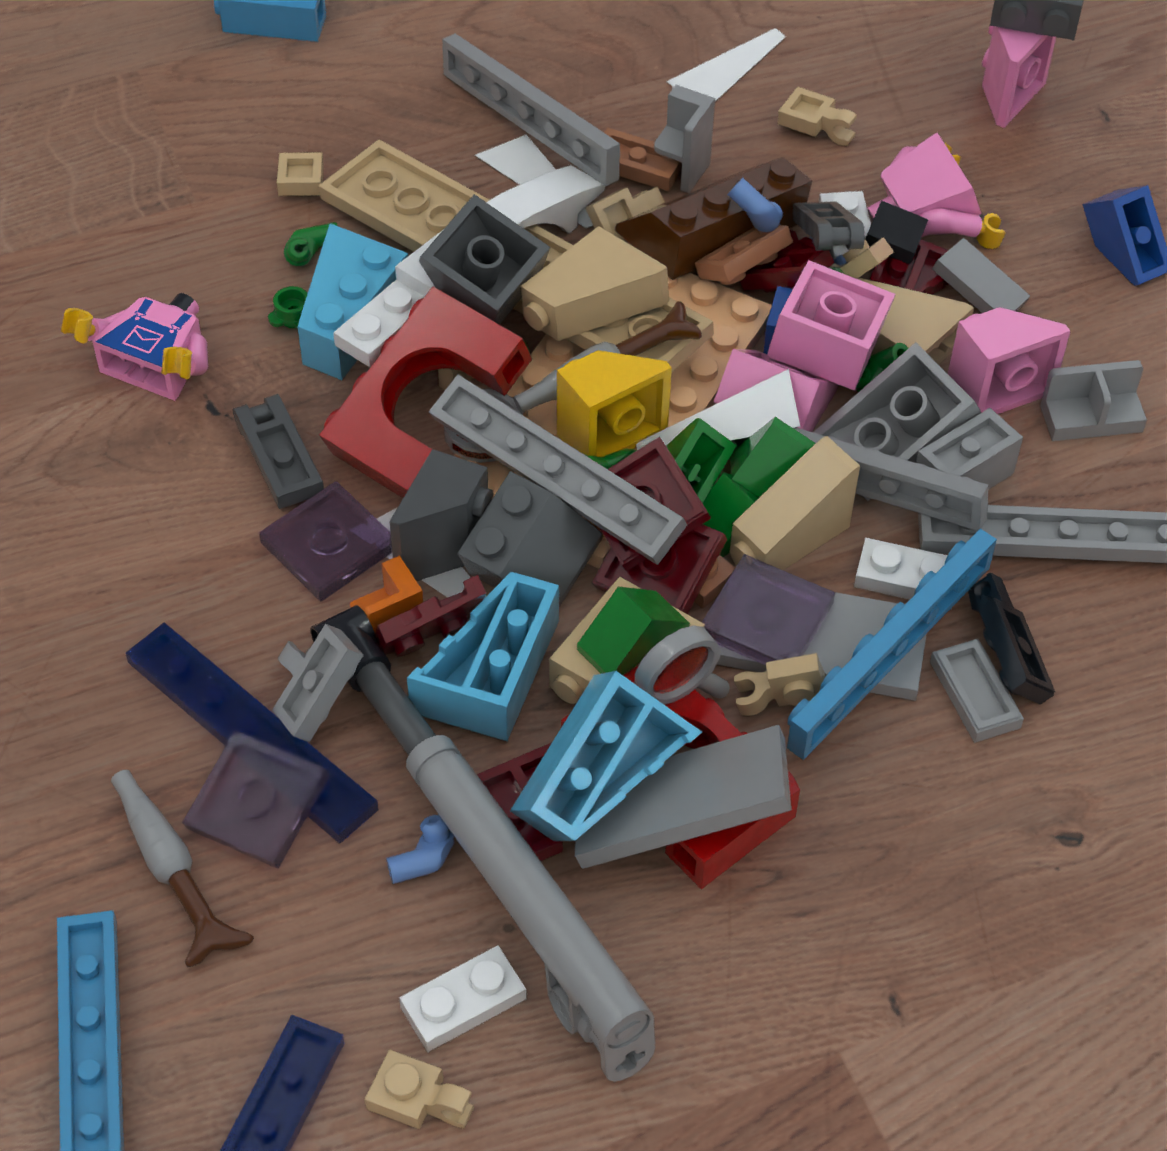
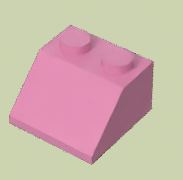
M989 26L988 33L992 35L990 47L982 61V67L985 68L982 87L996 125L1005 128L1046 84L1056 37Z
M808 260L779 315L767 356L855 391L896 294Z
M1001 307L981 314H973L958 323L948 375L976 402L981 412L991 408L997 414L1039 400L1043 397L1049 371L1053 368H1061L1070 329L1062 323Z
M733 349L714 403L726 400L789 369L800 427L796 428L813 432L836 393L839 384H834L824 378L789 366L757 350Z

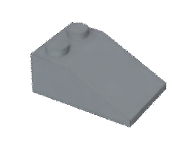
M915 342L813 433L823 436L827 435L840 441L877 450L884 454L916 463L919 450L982 412L976 402ZM863 496L867 501L870 500V499H872V498H868V497Z

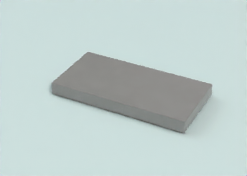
M732 574L717 641L721 648L720 659L717 665L765 672L767 671L766 662L817 653L824 673L827 675L835 666L843 668L852 659L856 646L864 636L869 633L875 636L884 626L887 615L897 603ZM926 635L870 693L916 701Z
M775 725L670 756L664 761V765L653 775H648L626 794L627 797L575 840V857L581 868H589L791 811L786 744L780 726Z

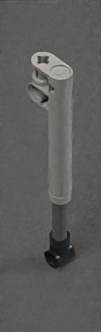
M356 605L311 626L310 633L313 642L324 625L327 624L342 630L363 654L354 675L347 682L353 690L365 694L408 755L406 760L408 772L417 785L420 786L424 795L544 962L549 1000L561 1024L570 1034L578 1032L585 1042L595 1045L600 1052L601 1069L608 1080L613 1082L621 1081L640 1071L650 1061L655 1051L654 1016L651 1010L475 771L461 755L452 740L445 735H436L395 680L390 673L391 663L377 644L373 627L360 606Z

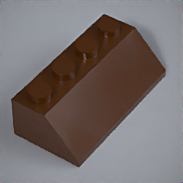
M782 157L746 169L616 224L615 231L633 247L667 266L668 277L674 280L696 270V261L754 227L746 211L727 195L742 177L768 201L775 202L781 207L783 217L780 225L788 226L789 228L797 225L793 221V203H807L813 180Z

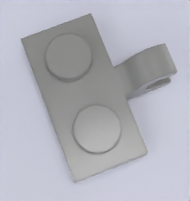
M327 624L324 625L313 645L306 653L299 650L293 642L288 641L278 657L279 662L291 672L293 677L272 711L293 737L308 742L311 741L320 724L327 718L330 708L347 681L354 675L357 665L363 657L361 651L342 630Z

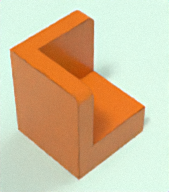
M400 555L382 563L383 588L350 602V608L357 605L364 611L373 627L374 633L381 623L407 612L423 602V591Z

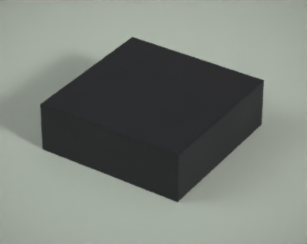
M881 200L865 240L871 246L884 237L894 251L889 256L910 264L928 219Z

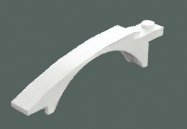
M569 165L547 172L507 190L486 203L522 228L535 224L549 223L558 225L563 231L570 234L578 227V213L605 191V186L585 172ZM441 232L395 266L396 280L333 332L336 347L368 367L373 365L380 356L381 349L386 340L396 335L406 322L413 305L419 299L424 298L432 286H434L421 266L419 259Z

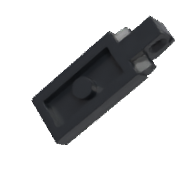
M990 572L968 590L972 610L980 613L986 627L983 629V635L988 645L997 654L1002 667L999 674L1005 687L1014 695H1021L1031 701L1042 704L1054 696L1055 689L1023 612L1013 607L1002 578Z

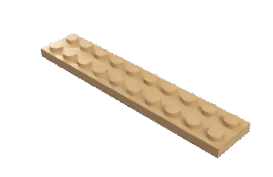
M377 140L318 186L322 200L413 252L441 232L474 194L485 202L489 201L488 198L381 140ZM537 225L524 228L550 246L543 268L573 246ZM669 297V301L661 307L566 339L585 350L602 342L617 345L659 324L672 310L677 301ZM521 298L513 309L523 314V301ZM685 306L687 321L695 323L699 327L702 337L700 339L668 340L637 356L667 361L672 367L673 372L714 335L713 321Z

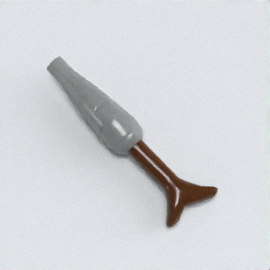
M677 301L672 310L659 324L617 345L602 342L589 347L555 369L541 382L514 396V402L520 413H524L550 400H557V370L564 367L570 361L583 358L597 350L637 356L668 340L700 339L702 337L701 330L695 323L687 321L685 305L681 301Z
M129 770L117 772L111 778V782L121 798L130 828L148 869L158 882L171 885L195 926V937L185 960L186 966L192 967L200 964L212 950H230L249 945L254 939L253 935L234 929L213 915L190 875L193 860L187 846L158 807L141 790Z

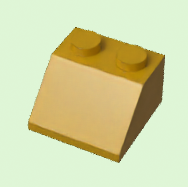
M600 350L583 358L570 361L564 367L557 370V435L562 441L582 454L603 457L626 448H636V444L641 440L668 428L672 367L667 361Z

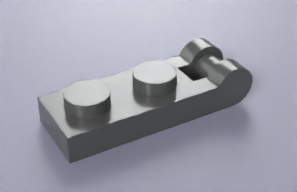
M838 202L793 203V221L813 238L816 251L831 250L834 245H846L847 249H863L865 242L863 222Z
M278 394L264 398L263 404L251 408L247 404L233 408L237 428L240 434L244 436L279 509L324 494L323 481Z

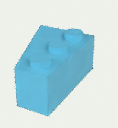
M331 223L329 224L297 326L303 365L343 380L357 362V359L335 346L333 332L396 280L395 266L407 258L408 253Z
M510 572L470 613V620L454 636L449 634L439 644V652L422 669L417 667L407 677L408 697L420 714L426 718L508 741L559 622V585Z
M612 671L594 675L510 812L553 841H575L627 797L626 794L648 775H653L664 765V761L684 744L693 741L702 731L619 672Z

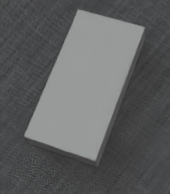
M962 238L940 257L932 268L982 313L998 307L1017 312L1030 298L1026 291L965 238Z
M978 638L932 652L930 664L974 743L1021 729L1024 718Z

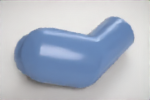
M743 177L727 194L746 211L752 224L758 231L771 232L780 225L783 217L781 207L775 202L768 201Z
M431 815L422 821L420 829L423 834L415 850L386 858L393 884L434 873L443 866L454 844V835L439 815Z

